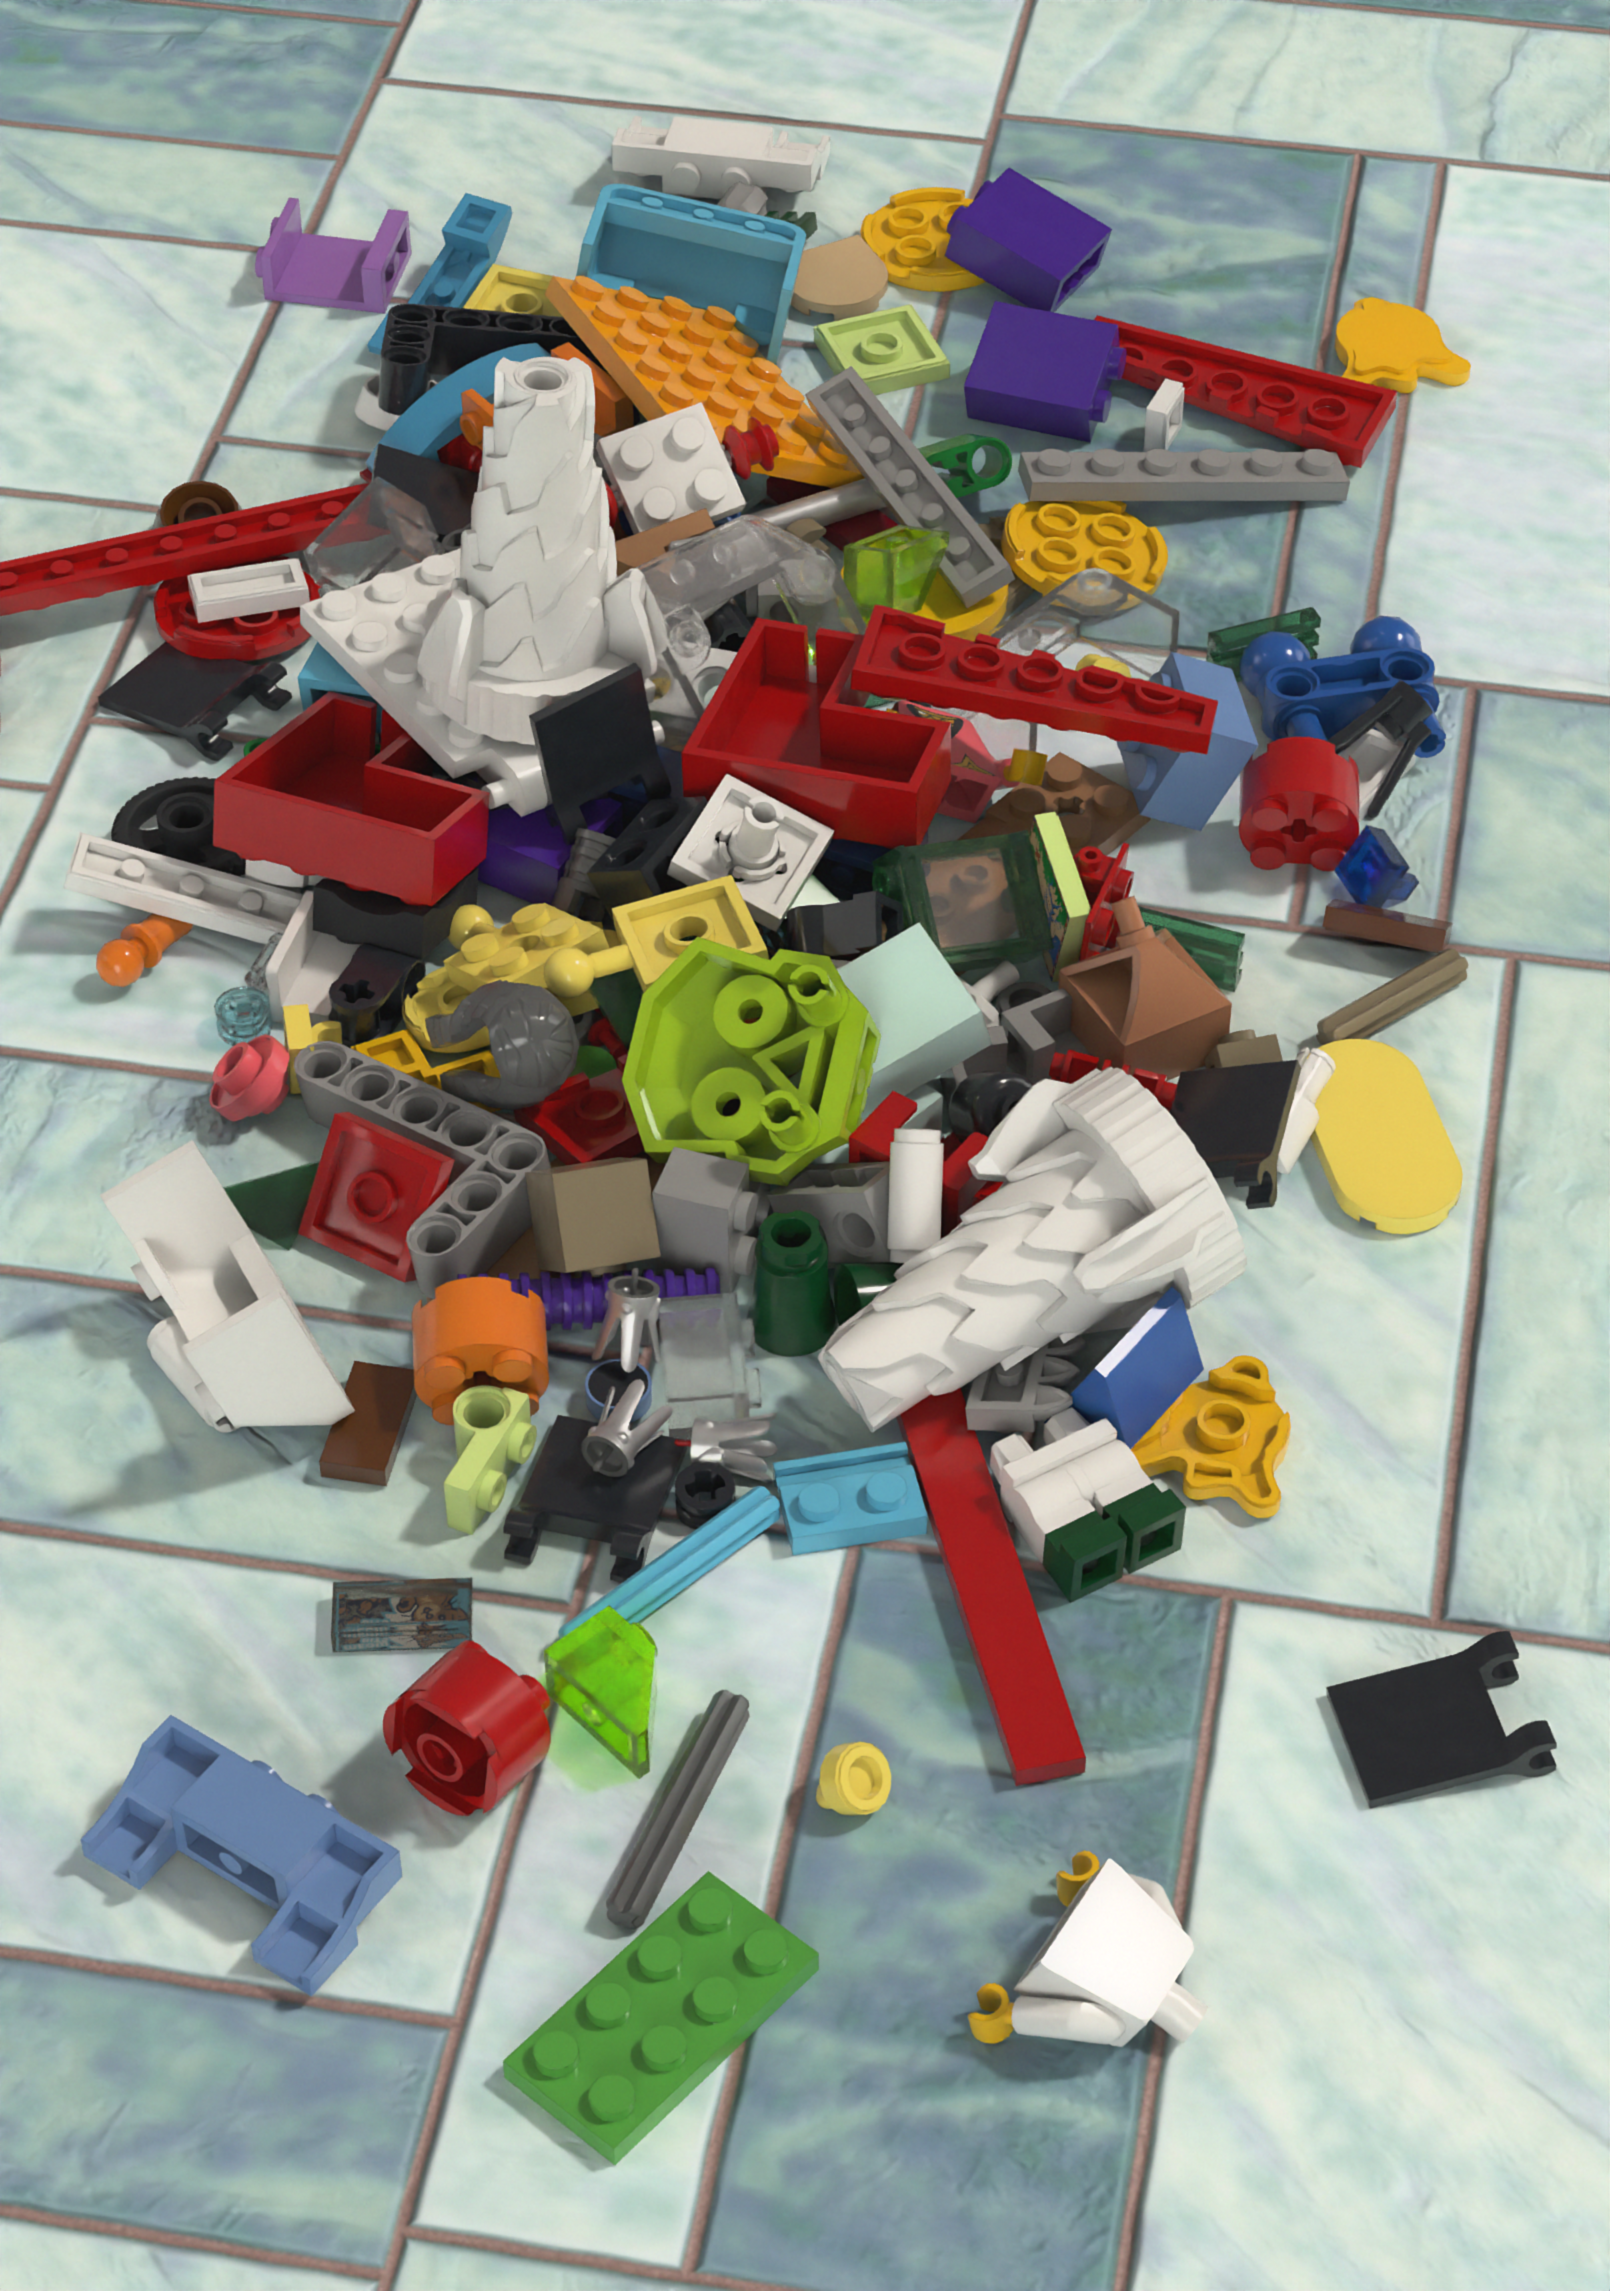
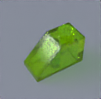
M898 525L844 546L843 614L865 617V624L868 625L875 604L911 614L921 610L948 547L949 531Z
M608 1605L544 1650L547 1694L640 1779L650 1772L657 1699L656 1657L658 1650L653 1638L642 1625L637 1622L628 1623Z

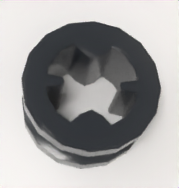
M703 1462L690 1465L678 1474L675 1481L676 1515L683 1524L696 1530L736 1501L735 1479L731 1472L719 1464ZM711 1492V1499L714 1500L700 1501V1494L697 1493Z

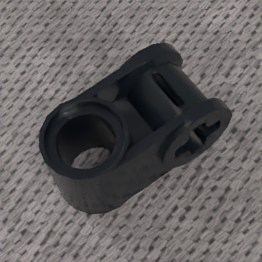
M367 943L361 944L357 948L351 962L339 978L331 984L329 989L330 1005L337 1012V1022L341 1023L342 1045L351 1048V1046L393 1033L403 1019L402 1006L407 995L412 998L419 992L416 984L426 976V967L423 960Z

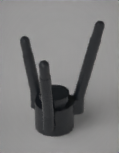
M1401 680L1377 704L1327 740V742L1336 745L1335 753L1339 754L1374 726L1394 743L1401 736L1407 738L1368 808L1367 813L1371 818L1379 815L1416 749L1432 733L1423 723L1433 713L1431 707L1410 685Z

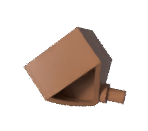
M1135 896L1112 903L1111 906L1122 934L1116 937L1119 946L1059 969V989L1064 988L1072 997L1071 1031L1092 1056L1099 1058L1097 1069L1100 1071L1105 1059L1112 1060L1113 1069L1116 1067L1122 1069L1124 1064L1131 1065L1129 1075L1133 1076L1135 1069L1139 1068L1158 1074H1165L1168 1081L1180 1076L1181 1072L1193 1071L1205 1066L1204 1059L1219 1044L1218 1039L1229 1034L1232 1003L1166 928L1154 932L1152 925L1145 926Z

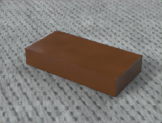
M1333 899L1326 906L1322 927L1332 932L1440 953L1449 944L1453 923Z
M354 1361L344 1391L355 1411L331 1426L319 1460L321 1477L387 1486L417 1397L414 1388V1369Z

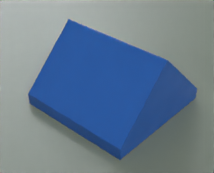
M1171 1286L1070 1394L1073 1397V1404L1070 1407L1074 1408L1090 1424L1107 1418L1117 1431L1116 1439L1125 1443L1130 1450L1204 1370L1184 1301L1179 1292Z

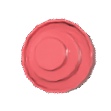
M267 1034L255 1037L248 1043H237L230 1048L220 1059L213 1072L212 1079L215 1083L212 1086L209 1097L211 1107L227 1120L233 1122L244 1119L247 1116H256L261 1112L263 1114L273 1112L283 1102L289 1090V1086L286 1084L288 1078L287 1067L290 1059L288 1049L274 1037Z

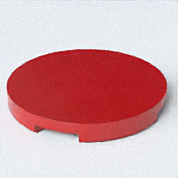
M277 555L273 557H268L267 559L260 562H246L214 569L213 571L267 562H274L280 560H287L292 558L284 555ZM303 571L309 589L310 602L322 598V585ZM187 576L164 580L155 593L154 613L159 634L169 645L191 656L206 659H235L238 661L257 660L288 651L311 636L300 624V607L198 623L189 593Z

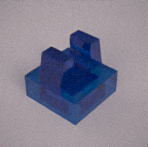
M1368 825L1365 826L1334 870L1355 903L1381 908L1387 899L1406 901L1419 884L1415 875L1406 873L1410 867L1385 830Z

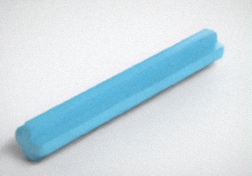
M756 1486L560 1627L558 1631L559 1644L563 1651L569 1654L575 1662H584L778 1521L781 1514L779 1511L780 1503L777 1497L772 1495L764 1486Z

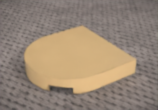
M860 235L804 250L791 305L810 316V310L834 314V321L869 314L879 307V300L888 289L887 268Z

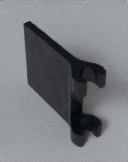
M378 444L375 452L365 521L442 543L449 533L463 529L471 522V506L474 494L478 488L479 473Z
M164 642L99 695L98 700L101 707L184 738L203 756L213 761H218L234 748L233 742L217 735L228 724V720L225 717L250 695L263 707L277 711L292 699V694L276 685L277 682L287 675L286 668L279 663L268 662L261 666H252L235 659L199 658L185 654Z
M636 663L529 715L548 800L545 806V815L552 828L559 825L563 841L567 846L575 842L577 828L588 829L579 806L629 780L634 785L642 782L648 801L660 799L671 793V784L657 751L642 671Z
M1298 1060L1184 1071L1180 1073L1176 1096L1169 1113L1191 1140L1214 1178L1234 1177L1236 1187L1249 1186L1245 1204L1248 1209L1273 1207L1276 1202L1277 1160L1302 1069Z
M558 1415L521 1500L515 1507L510 1509L506 1517L503 1533L510 1534L511 1536L504 1551V1559L531 1564L537 1553L542 1530L610 1543V1555L616 1556L610 1573V1580L623 1583L645 1566L653 1533L687 1452V1447L676 1446L674 1441L678 1438L660 1435L635 1455L634 1465L628 1469L626 1474L620 1477H610L598 1471L595 1472L593 1467L585 1460L581 1451V1443L588 1436L589 1429L593 1426H598V1423Z
M1510 1631L1491 1633L1469 1648L1454 1655L1326 1687L1328 1701L1369 1809L1499 1775L1511 1774L1539 1777L1556 1770V1763L1550 1750L1556 1749L1557 1743L1546 1720L1533 1721L1519 1727L1506 1736L1486 1686L1502 1687L1519 1680V1674L1513 1660L1519 1658V1652Z

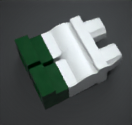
M1072 1407L1053 1415L1044 1425L1043 1440L1047 1446L1033 1451L1022 1436L1013 1434L993 1444L990 1459V1468L1001 1485L1000 1505L1003 1514L1009 1522H1014L1020 1535L1070 1603L1121 1579L1123 1567L1131 1574L1180 1550L1186 1514V1506L1171 1489L1161 1492L1141 1469L1137 1458L1130 1448L1122 1441L1116 1439L1117 1431L1107 1418L1090 1424ZM1154 1532V1540L1147 1545L1140 1546L1141 1537ZM1096 1559L1098 1562L1097 1567L1089 1573L1082 1574L1083 1565Z

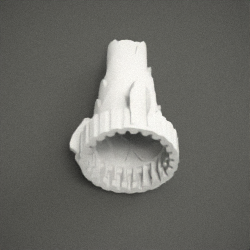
M503 357L497 363L494 377L493 427L483 426L482 466L480 467L477 492L474 494L471 506V529L464 530L461 534L459 577L454 578L450 585L443 586L436 593V598L429 602L426 607V616L423 617L422 648L417 661V671L423 677L425 691L431 694V701L438 710L464 728L477 734L488 735L494 740L503 742L516 741L520 744L535 745L529 715L633 663H636L641 668L643 681L646 684L647 678L651 677L657 670L656 656L667 650V631L657 601L646 583L644 574L639 569H629L617 578L615 536L611 526L609 527V503L606 486L602 478V468L597 467L593 459L595 390L592 370L585 362L576 357L568 361L555 357H536L523 362L510 361Z
M1108 1067L1103 1071L1096 1068L1073 1084L1045 1078L1030 1087L992 1131L982 1151L968 1161L971 1172L977 1179L1004 1183L996 1192L960 1215L963 1222L947 1236L917 1254L896 1270L894 1276L897 1281L884 1288L871 1303L839 1326L819 1354L818 1360L829 1380L833 1381L850 1407L862 1416L872 1433L929 1395L937 1396L953 1392L999 1362L1006 1371L1058 1336L1064 1344L1080 1334L1134 1327L1171 1286L1182 1295L1186 1311H1188L1244 1274L1246 1271L1244 1266L1247 1265L1244 1242L1238 1231L1235 1217L1205 1161L1198 1154L1195 1146L1186 1133L1178 1126L1172 1115L1132 1075H1127L1122 1069L1117 1067L1115 1069Z

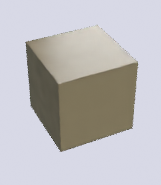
M616 1157L525 1172L539 1269L563 1273L574 1272L575 1277H581L582 1271L591 1272L592 1276L603 1275V1273H616L626 1270V1263L661 1257L647 1159Z

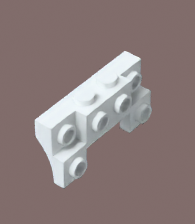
M634 116L627 130L626 128L617 129L612 142L613 171L630 172L636 176H662L663 193L681 195L689 199L700 197L722 199L727 190L739 181L746 185H757L764 193L767 187L779 188L786 192H811L815 180H821L830 154V136L823 135L819 145L788 142V132L781 131L776 144L773 146L772 126L674 116L670 128L663 129L642 126V117Z

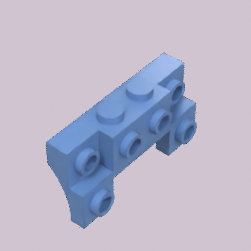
M170 1715L144 1741L121 1789L94 1826L80 1839L83 1854L86 1858L138 1890L178 1850L277 1910L278 1912L271 1922L251 1944L253 1960L311 1997L359 1945L356 1927L402 1877L400 1851L342 1817L336 1808L325 1798L316 1794L305 1795L285 1783L278 1773L266 1763L259 1760L248 1761L173 1715Z

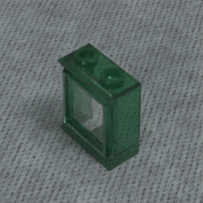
M1028 830L1005 835L907 847L900 845L872 861L874 868L872 876L873 891H877L903 904L904 931L920 923L954 972L996 967L1005 960L1012 964L1026 963L1054 948Z

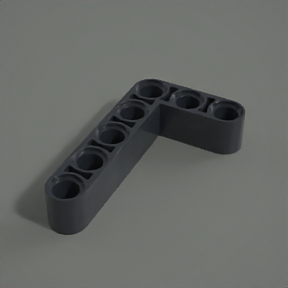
M401 304L391 307L388 312L380 354L378 405L384 412L401 416L414 402L430 390L432 375L449 376L458 369L488 354L522 344L537 343L551 355L552 349L569 342L586 357L590 356L594 363L607 374L609 373L563 317L421 304Z

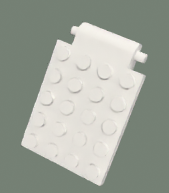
M461 548L443 555L428 556L422 562L395 572L378 574L370 581L344 590L330 591L324 594L322 598L300 605V624L453 779L476 771L488 783V785L482 787V791L490 792V809L508 803L523 817L545 808L548 800L536 746L520 744L516 741L503 742L494 740L488 735L477 734L464 728L436 708L431 701V694L425 691L423 677L417 671V661L422 648L423 617L426 616V607L431 600L436 598V593L443 586L450 585L454 578L459 577ZM647 678L644 686L647 701L650 704L654 699L656 685ZM654 720L652 721L656 745L664 742L665 735L660 723Z

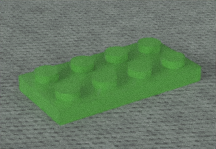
M708 1871L503 2060L504 2078L613 2165H616L819 1970V1953Z

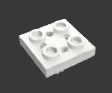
M726 774L671 860L667 874L688 886L725 877L733 873L732 875L735 878H743L744 881L735 883L753 920L776 932L784 920L787 911L792 907L830 845L834 830ZM717 837L721 840L719 844L715 840ZM777 871H781V872H783L784 874H779V875H778V874H775V873H776Z

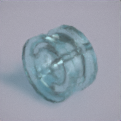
M242 986L227 990L217 998L214 1005L219 1037L225 1043L234 1046L240 1042L248 1043L255 1037L264 1034L270 1035L273 1028L270 1014L271 1009L269 998L263 991L254 987ZM241 1015H249L248 1018H238Z

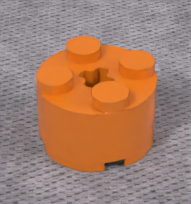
M469 1277L446 1282L435 1288L434 1300L422 1306L420 1299L414 1306L412 1311L414 1388L422 1402L432 1408V1417L435 1421L445 1425H454L453 1404L456 1398L465 1390L480 1385H490L501 1389L507 1387L528 1394L530 1416L539 1410V1398L545 1393L549 1384L545 1307L541 1298L536 1293L528 1289L529 1298L512 1292L511 1281L496 1277Z

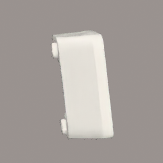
M193 1140L100 1195L141 1260L131 1267L140 1286L150 1301L161 1295L163 1296L183 1330L188 1342L182 1345L181 1348L203 1381L194 1388L215 1422L227 1416L234 1427L333 1425L355 1411L283 1282Z

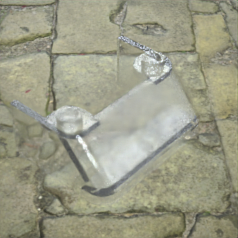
M742 515L634 568L639 569L644 574L646 583L661 610L667 631V650L656 656L657 670L649 677L656 685L653 702L648 704L651 721L659 722L663 728L665 739L663 743L658 744L662 747L671 748L689 739L704 713V709L686 673L703 665L711 651L710 635L699 613L772 577L794 623L808 626V651L812 658L816 648L815 634L818 628L864 635L867 629L832 558L821 549L755 515Z
M1090 568L1071 576L1035 599L987 635L1001 639L1000 649L1023 656L1031 655L1034 649L1057 656L1081 639L1150 678L1154 673L1159 672L1171 652L1177 653L1180 611L1103 569ZM931 705L933 709L964 717L970 721L987 751L996 760L1012 758L1014 748L1036 752L1037 723L1016 719L1000 720L988 714L956 708L941 709Z

